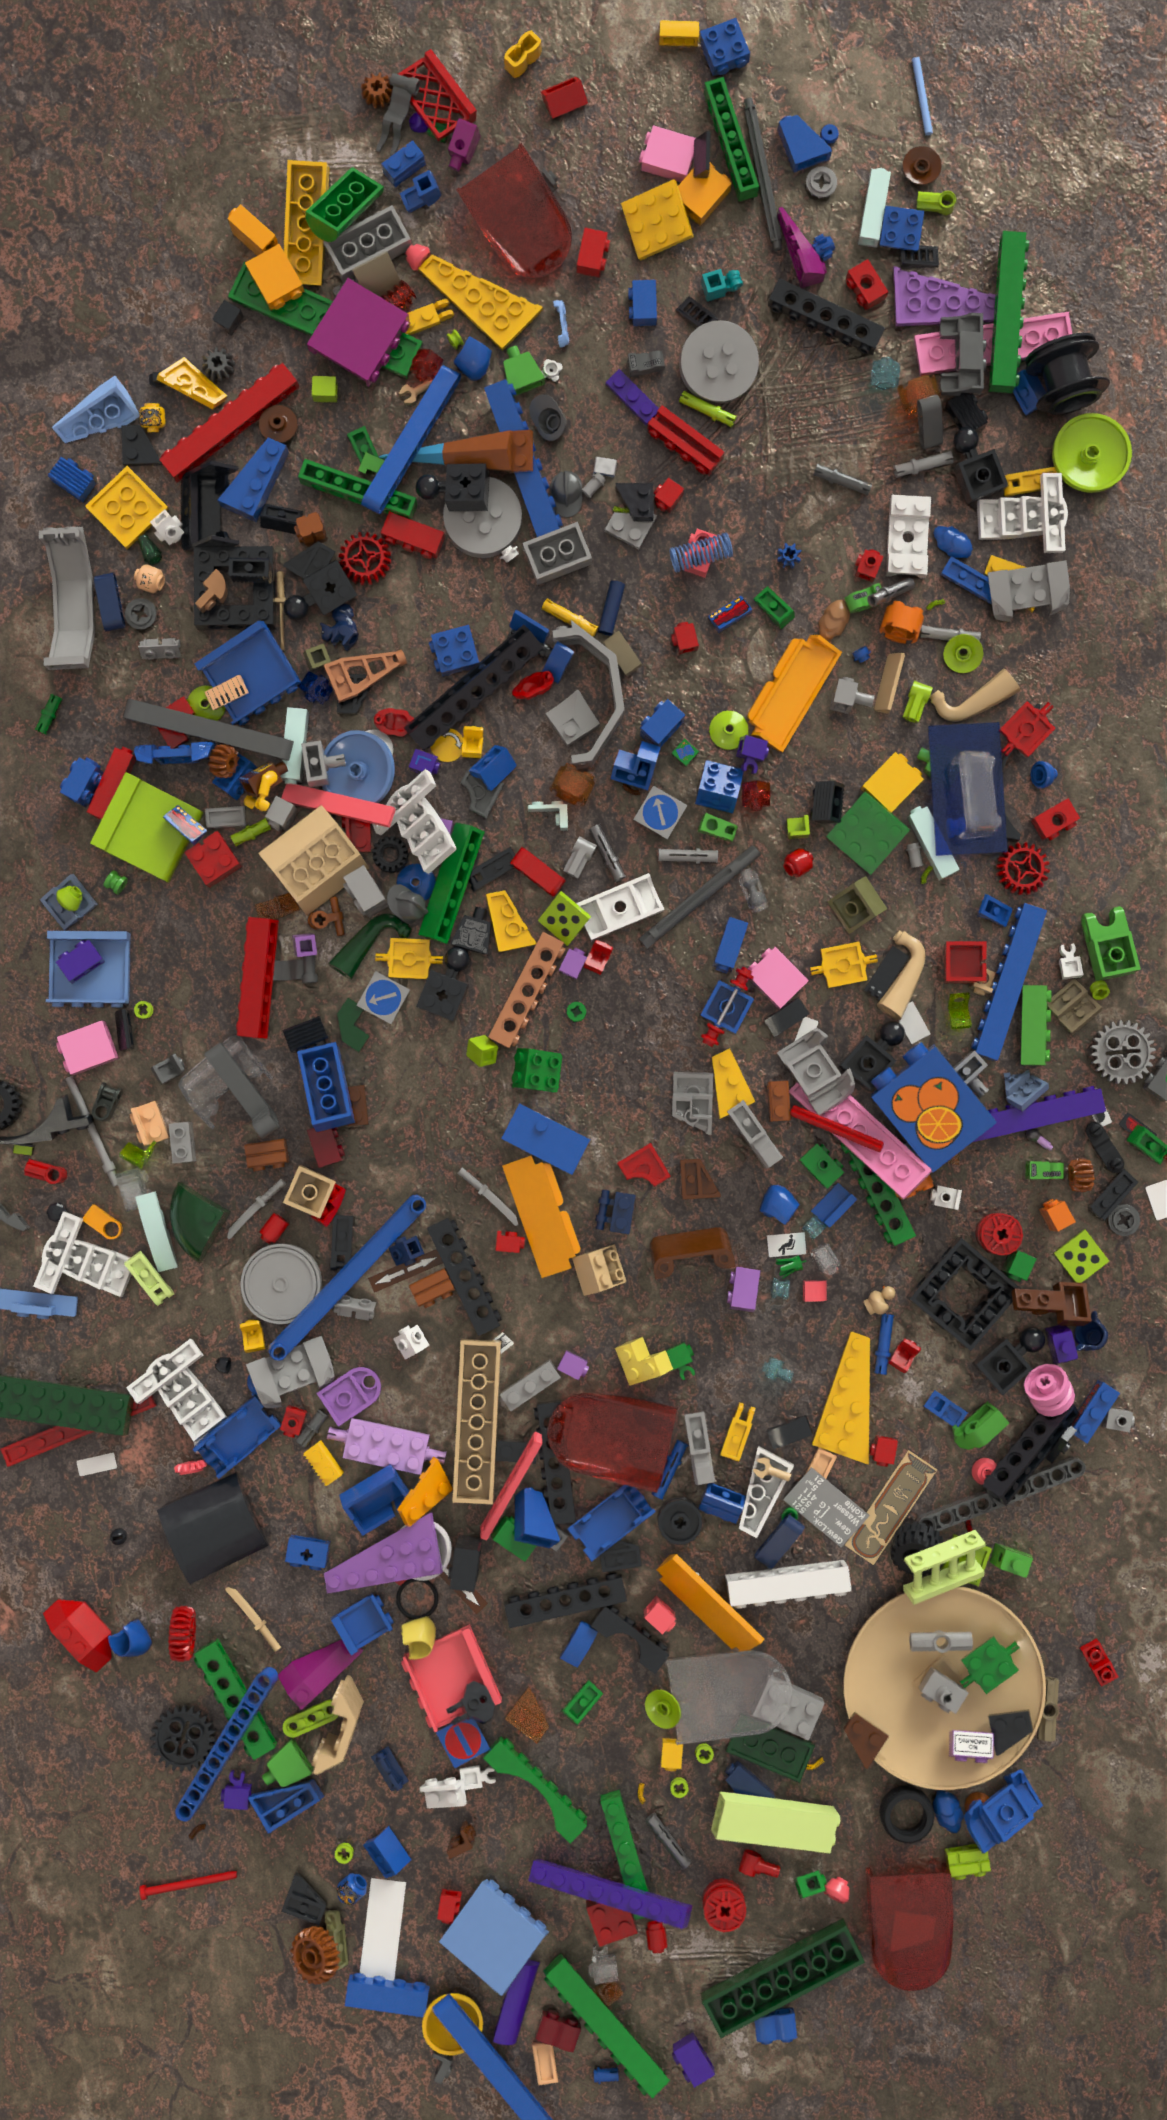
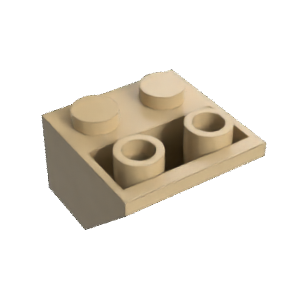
M615 1244L572 1258L584 1296L626 1283Z

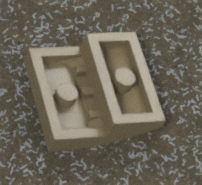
M387 251L352 269L358 284L381 298L403 288Z
M1075 978L1052 997L1051 1002H1048V1010H1051L1054 1017L1072 1035L1102 1011V1007Z

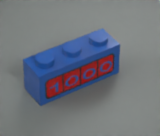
M1097 1380L1078 1410L1080 1415L1071 1425L1077 1430L1074 1436L1088 1444L1120 1393L1106 1383Z

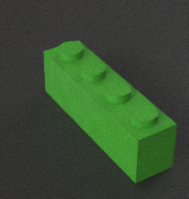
M1023 985L1022 1066H1046V1062H1050V1050H1047V1042L1051 1041V1030H1047V1022H1051V1010H1048V1002L1052 1001V990H1048L1047 985Z

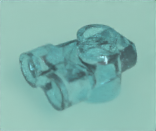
M769 1357L768 1362H765L762 1371L765 1372V1377L775 1381L778 1377L785 1382L791 1383L794 1373L793 1371L782 1369L785 1362L773 1357Z

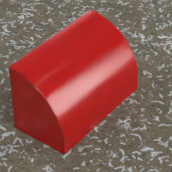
M576 76L541 91L543 101L552 119L588 104L582 82Z

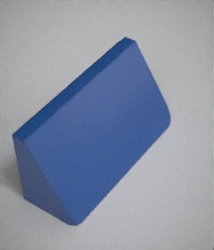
M515 610L510 622V628L517 631L522 625H525L536 639L544 644L549 637V629L520 611Z

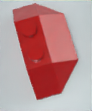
M58 1599L43 1613L51 1633L80 1664L97 1673L112 1659V1649L108 1641V1636L112 1635V1631L86 1602Z

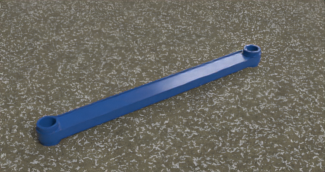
M419 1195L410 1196L279 1334L268 1348V1353L272 1359L283 1360L426 1209L424 1198ZM416 1200H420V1205L417 1208H413V1203ZM277 1347H282V1351L279 1354H273Z

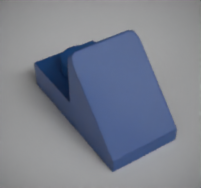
M985 894L977 917L989 919L1000 926L1006 927L1013 908Z

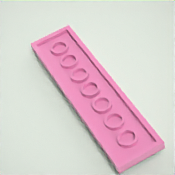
M1069 312L1024 318L1023 327L1019 332V336H1022L1021 348H1018V355H1021V360H1025L1039 346L1056 338L1072 334ZM993 323L983 325V340H986L983 358H986V366H989L991 363ZM940 332L914 336L920 376L955 371V339H940Z
M797 1082L789 1090V1094L806 1110L817 1114ZM851 1095L841 1104L821 1115L884 1142L882 1151L876 1152L833 1134L903 1200L931 1173L932 1170Z

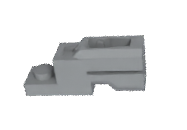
M744 1100L727 1111L765 1169H768L783 1158Z
M703 1411L684 1414L695 1485L715 1482L705 1413Z

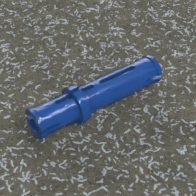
M882 1314L878 1349L875 1351L877 1357L874 1373L877 1374L881 1372V1374L887 1375L888 1357H891L889 1349L894 1315Z
M676 1440V1444L671 1454L667 1456V1463L652 1492V1495L659 1499L664 1498L678 1465L681 1466L682 1464L681 1459L688 1447L687 1443ZM678 1452L677 1458H676V1460H675L673 1466L670 1467L671 1464H672V1462H673V1460H674V1457H675L676 1453ZM669 1471L670 1473L664 1483V1486H662V1483L667 1475V1472Z

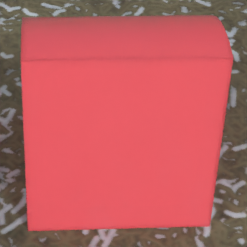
M804 1280L803 1301H827V1280Z

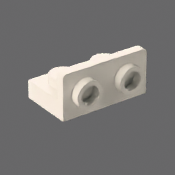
M455 1777L444 1779V1781H437L436 1778L426 1780L419 1787L420 1792H425L427 1808L459 1807L467 1804L463 1779L456 1780Z

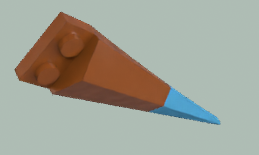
M509 430L421 447L412 462L441 465L486 464L488 470L514 473L532 472L533 431ZM388 454L381 455L379 458L386 459Z

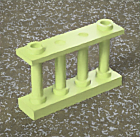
M973 1530L905 1557V1563L914 1574V1581L904 1585L903 1591L913 1605L984 1577V1570L975 1559V1550L985 1547L986 1543L976 1530ZM967 1554V1560L957 1564L958 1557ZM949 1561V1567L940 1571V1564ZM932 1568L931 1575L922 1578V1572Z

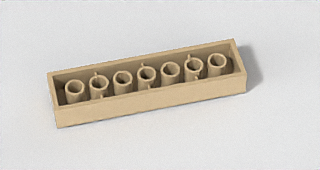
M461 1339L453 1482L454 1503L493 1504L501 1362V1341Z

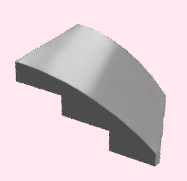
M674 1072L672 1116L685 1121L692 1127L699 1128L708 1135H712L713 1073Z

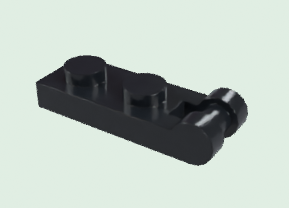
M511 847L472 869L469 882L473 893L515 868L510 864V861L515 856ZM480 873L483 879L478 882L475 876Z
M335 1215L333 1218L331 1271L342 1269L352 1259L354 1216ZM338 1255H345V1261H338Z

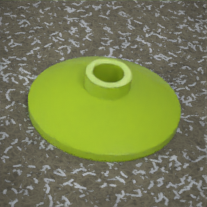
M959 634L952 637L944 648L945 663L951 670L958 673H968L975 670L983 659V647L980 641L969 634ZM966 649L967 653L965 655H962L960 653V650Z
M200 686L194 689L187 701L194 710L195 716L219 721L224 715L226 708L222 706L216 710L212 709L205 692L213 687ZM208 701V706L203 707L202 702Z
M723 711L717 714L709 727L713 743L725 750L738 748L740 737L748 735L749 731L745 718L735 711ZM727 726H732V727H733V731H732V732L726 731V727H727Z
M654 1690L649 1693L645 1700V1710L649 1719L656 1726L663 1729H670L676 1726L681 1718V1709L675 1697L665 1690Z

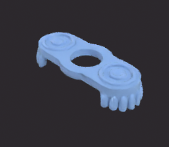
M556 300L553 303L554 307L557 308V312H560L562 334L558 336V341L561 348L569 345V335L564 302Z

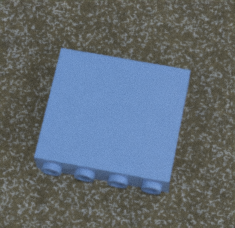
M47 931V939L50 940L49 999H46V1002L52 1003V1007H64V1004H72V1007H84V1004H91V1007L102 1008L104 1004H111L113 1008H123V1004H129L131 933L127 931ZM90 940L105 962L71 984L56 964V961L59 960L58 957L62 953L74 950L75 945L80 941Z
M486 1879L481 1882L439 1942L499 1995L503 1996L549 1931L546 1930L547 1927L543 1922L535 1920L530 1916L529 1910L523 1906L519 1907L510 1894H504L495 1881Z

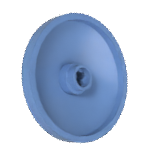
M353 730L340 734L328 744L324 750L326 757L344 754L346 766L329 768V771H327L329 785L322 786L323 790L375 803L383 800L392 786L395 774L394 759L386 743L372 733Z

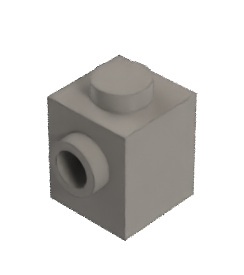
M1111 1407L1102 1421V1426L1107 1429L1130 1432V1429L1134 1426L1135 1417L1131 1411Z

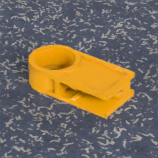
M92 1204L82 1218L85 1223L107 1239H116L123 1232L122 1224L95 1204ZM110 1222H115L119 1227V1232L114 1237L108 1236L105 1231L106 1225Z

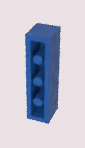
M362 1973L350 1974L345 2006L423 2017L427 2009L430 1986L423 1982L407 1983L403 1979H394L392 1981L386 1980L382 1976L371 1978L366 1977Z

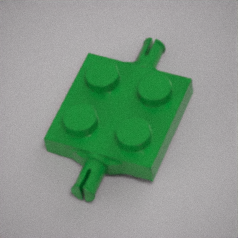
M992 1636L963 1657L961 1661L968 1669L969 1675L960 1681L961 1685L966 1688L975 1682L988 1694L1018 1672L1019 1669L1011 1657V1654L1020 1649L1017 1642L1014 1641L1005 1648Z

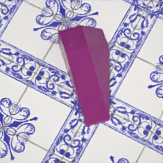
M780 207L777 218L800 288L823 282L824 276L827 273L825 263L821 262L817 252L784 208Z
M340 1639L322 1649L293 1660L278 1674V1678L288 1696L302 1710L364 1650L361 1647L358 1649V1652L350 1655L344 1642Z

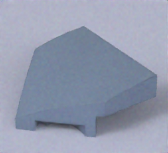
M1026 1070L1023 1074L1011 1075L1010 1072L1004 1073L1007 1102L1022 1112L1049 1089L1047 1082L1034 1075L1030 1076L1029 1070Z

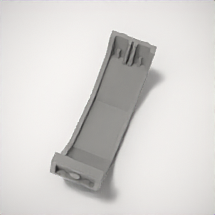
M72 526L44 528L43 531H39V539L46 547L50 566L54 612V634L49 657L44 658V666L48 670L89 668L95 636L93 575L83 527Z
M571 620V628L560 626L556 630H552L553 645L555 646L557 641L566 646L579 644L608 667L615 708L613 715L591 751L585 754L571 755L572 770L592 768L623 720L625 709L616 654Z

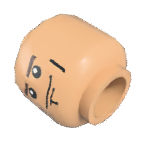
M145 564L135 571L134 580H136V585L139 589L156 593L163 588L165 576H163L160 569Z

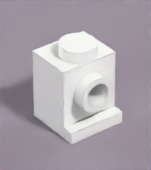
M935 1185V1189H932L930 1193L932 1205L958 1210L962 1190ZM945 1193L949 1195L947 1201H944L942 1198Z

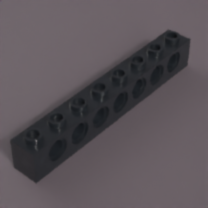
M522 625L405 726L404 729L423 751L426 748H430L441 735L448 733L456 722L462 721L470 710L477 708L485 697L492 695L500 684L507 682L514 672L521 670L529 659L536 657L543 646L525 625ZM520 647H523L522 651L520 653H517V650ZM505 660H508L505 666H501ZM490 673H493L490 679H486ZM475 686H478L475 692H471ZM463 699L461 704L456 705L458 700ZM448 712L446 717L441 718L443 713ZM433 725L431 730L426 731L428 726Z

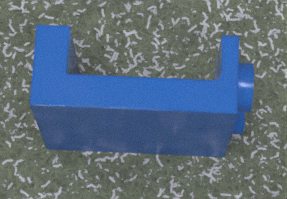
M370 1593L331 1617V1621L350 1655L358 1652V1649L387 1631L393 1630L391 1625L394 1622L390 1614H384L381 1609L384 1604L379 1595L374 1596L373 1593Z

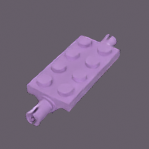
M351 1418L347 1431L329 1427V1434L327 1435V1439L344 1442L343 1458L382 1467L391 1464L396 1470L419 1475L422 1473L424 1462L430 1461L435 1457L438 1458L441 1464H444L447 1453L429 1449L428 1441L430 1434Z

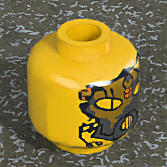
M144 403V407H141L139 410L140 426L147 428V432H159V428L165 426L164 408L160 407L159 403Z

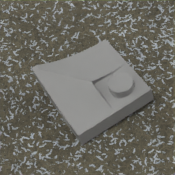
M576 690L563 702L545 714L567 747L600 727L599 721L592 713L579 690Z

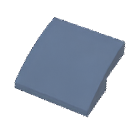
M70 874L57 887H53L40 899L63 930L70 928L98 905L74 874ZM66 886H76L81 890L82 901L77 911H68L58 903L56 892Z

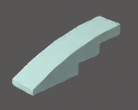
M156 1191L136 1196L135 1199L158 1272L177 1268L178 1264L169 1229L166 1227Z

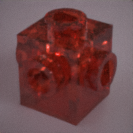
M418 349L409 370L415 374V378L419 381H433L444 359L431 349Z
M756 780L742 783L743 807H750L751 811H761L762 807L770 806V782Z

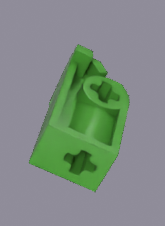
M987 1401L959 1427L954 1425L952 1427L954 1441L960 1448L972 1450L974 1447H983L1000 1433L1009 1422L996 1407Z

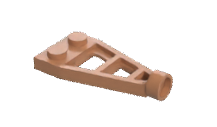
M398 650L388 653L340 658L323 665V668L338 703L358 696L396 668L406 665L407 661L403 651ZM381 660L385 667L384 670L372 674L368 663ZM361 666L365 669L367 676L364 680L355 684L349 676L348 669Z

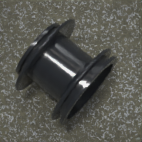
M1085 332L1074 333L1056 338L1034 349L1026 357V373L1031 376H1043L1048 391L1036 404V408L1039 411L1049 412L1052 415H1063L1081 410L1098 401L1102 393L1109 387L1110 380L1108 378L1092 376L1088 360L1099 350V343L1093 334Z

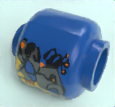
M350 1873L337 1885L338 1899L348 1905L357 1903L366 1894L367 1883L365 1879L359 1874Z

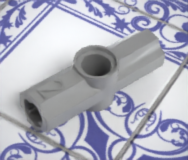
M938 1630L935 1632L910 1633L909 1644L911 1651H938L940 1653L947 1651H972L973 1638L971 1632H944ZM940 1637H944L946 1639L944 1645L937 1646V1640Z

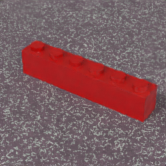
M248 917L246 942L244 944L245 956L242 964L243 977L240 984L241 997L238 1004L239 1018L236 1024L237 1036L266 1039L268 1037L279 920Z

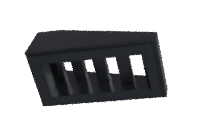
M919 245L918 251L899 249L900 269L939 267L938 247ZM915 253H917L918 260H914ZM921 253H925V261L922 260ZM929 253H933V261H929ZM907 254H910V260L907 259Z
M690 296L676 309V312L695 329L701 326L705 319L708 320L707 322L718 320L713 313ZM690 303L692 307L685 312L684 309ZM694 309H696L697 312L693 316H690L691 312ZM702 314L703 316L697 321L696 318Z

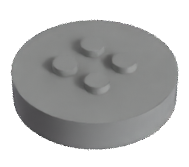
M722 320L707 322L695 329L685 341L679 358L680 374L685 386L694 396L713 404L728 403L743 395L754 382L759 367L758 351L752 337L739 325Z
M489 477L488 511H449L445 503L443 519L446 533L457 549L472 557L490 558L501 554V551L514 544L522 526V511L514 491L504 482Z
M286 1243L273 1244L260 1249L247 1261L241 1275V1293L249 1310L258 1318L273 1324L291 1323L322 1290V1275L315 1259L304 1249Z

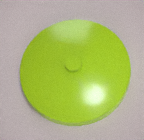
M1098 413L1082 414L1069 420L1058 432L1052 448L1053 464L1057 473H1062V480L1070 487L1088 493L1102 492L1116 485L1127 472L1132 458L1131 442L1124 428L1114 419Z

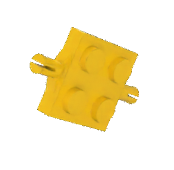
M390 938L388 954L376 953L375 961L387 962L389 978L427 980L431 964L443 965V961H441L443 956H431L430 940Z
M859 941L820 949L822 957L821 966L810 967V971H813L811 975L823 973L826 978L827 987L833 988L867 981L866 964L878 963V959H874L877 958L876 954L865 957L861 951Z

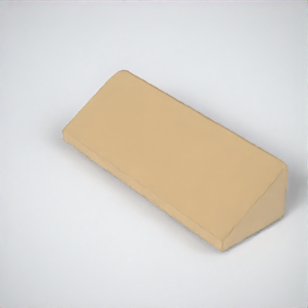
M893 653L887 656L874 710L877 712L888 714L892 708L905 653Z

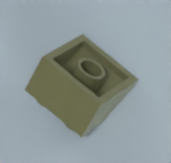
M866 876L827 901L848 934L887 910V907Z

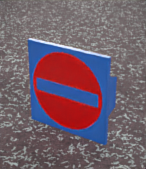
M466 1719L457 1725L452 1723L436 1732L454 1768L490 1750L477 1722L473 1719L469 1721Z

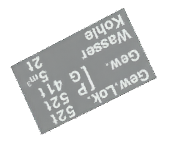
M812 1467L783 1499L840 1547L848 1541L870 1516Z

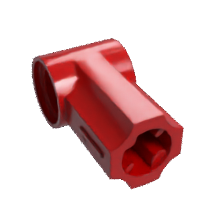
M29 1159L25 1165L24 1175L46 1181L49 1184H61L67 1179V1171L61 1166H54L34 1159ZM55 1170L59 1172L57 1180H54L52 1176Z

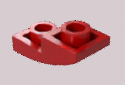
M335 1184L321 1217L317 1218L311 1215L313 1220L327 1227L336 1215L346 1190Z
M1097 1638L1080 1647L1085 1660L1101 1687L1119 1677Z

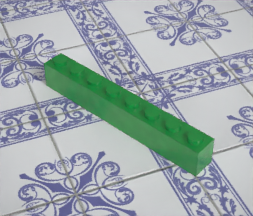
M1003 231L999 239L988 392L1012 393L1015 387L1019 385L1020 376L1017 374V367H1020L1021 362L1018 348H1021L1022 336H1019V332L1024 322V317H1021V310L1024 309L1025 305L1022 291H1025L1026 278H1023V275L1028 265V259H1025V252L1027 253L1029 248V240H1026L1027 232Z
M560 1953L543 1970L546 1975L544 1978L545 1982L551 1988L555 1986L558 1989L559 1993L557 1995L565 2004L567 2002L571 2004L572 2008L570 2010L577 2019L580 2017L586 2022L584 2026L592 2035L594 2032L599 2037L597 2041L603 2049L609 2048L612 2052L610 2056L616 2064L622 2063L626 2068L624 2072L632 2081L635 2078L639 2083L637 2087L645 2096L648 2093L653 2099L670 2081L669 2078Z

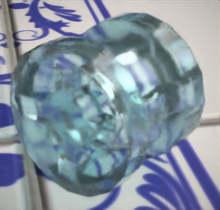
M814 1215L801 1229L807 1231L813 1240L826 1228V1225L820 1223L818 1217Z
M773 1278L771 1298L782 1297L787 1300L790 1280L779 1281L778 1278Z

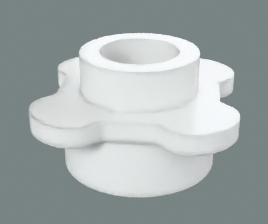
M550 359L545 360L544 369L541 371L544 378H550L554 382L558 381L562 364Z
M509 545L501 551L503 555L500 559H504L506 563L519 554L516 550L518 547L514 546L512 548Z

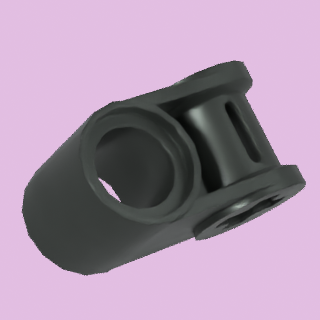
M103 1082L92 1108V1116L102 1122L109 1121L113 1117L123 1089L107 1086V1083ZM105 1107L107 1114L100 1118L98 1111L100 1108Z

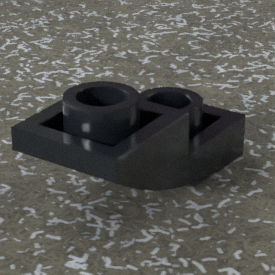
M798 997L784 1005L779 1011L765 1018L764 1022L774 1037H776L810 1013Z
M806 1415L788 1420L787 1423L768 1428L766 1431L773 1449L813 1435Z

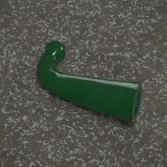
M393 914L378 915L362 927L331 959L328 965L342 976L352 980L362 960L384 929L392 928L397 931L399 937L407 939L412 932V928Z

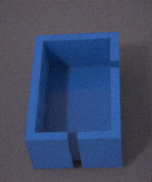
M390 1464L343 1492L339 1497L342 1508L349 1518L353 1520L354 1525L363 1536L395 1517L391 1502L394 1501L396 1509H398L410 1490Z

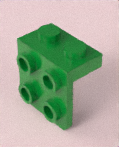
M517 1048L514 1057L515 1068L512 1075V1087L557 1092L562 1055L542 1050Z

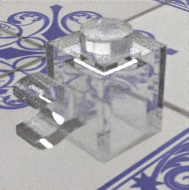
M593 1944L594 1957H592V1964L588 1965L590 1978L594 1977L595 1984L619 1981L616 1953L607 1954L608 1945H604L603 1951H598L596 1944Z

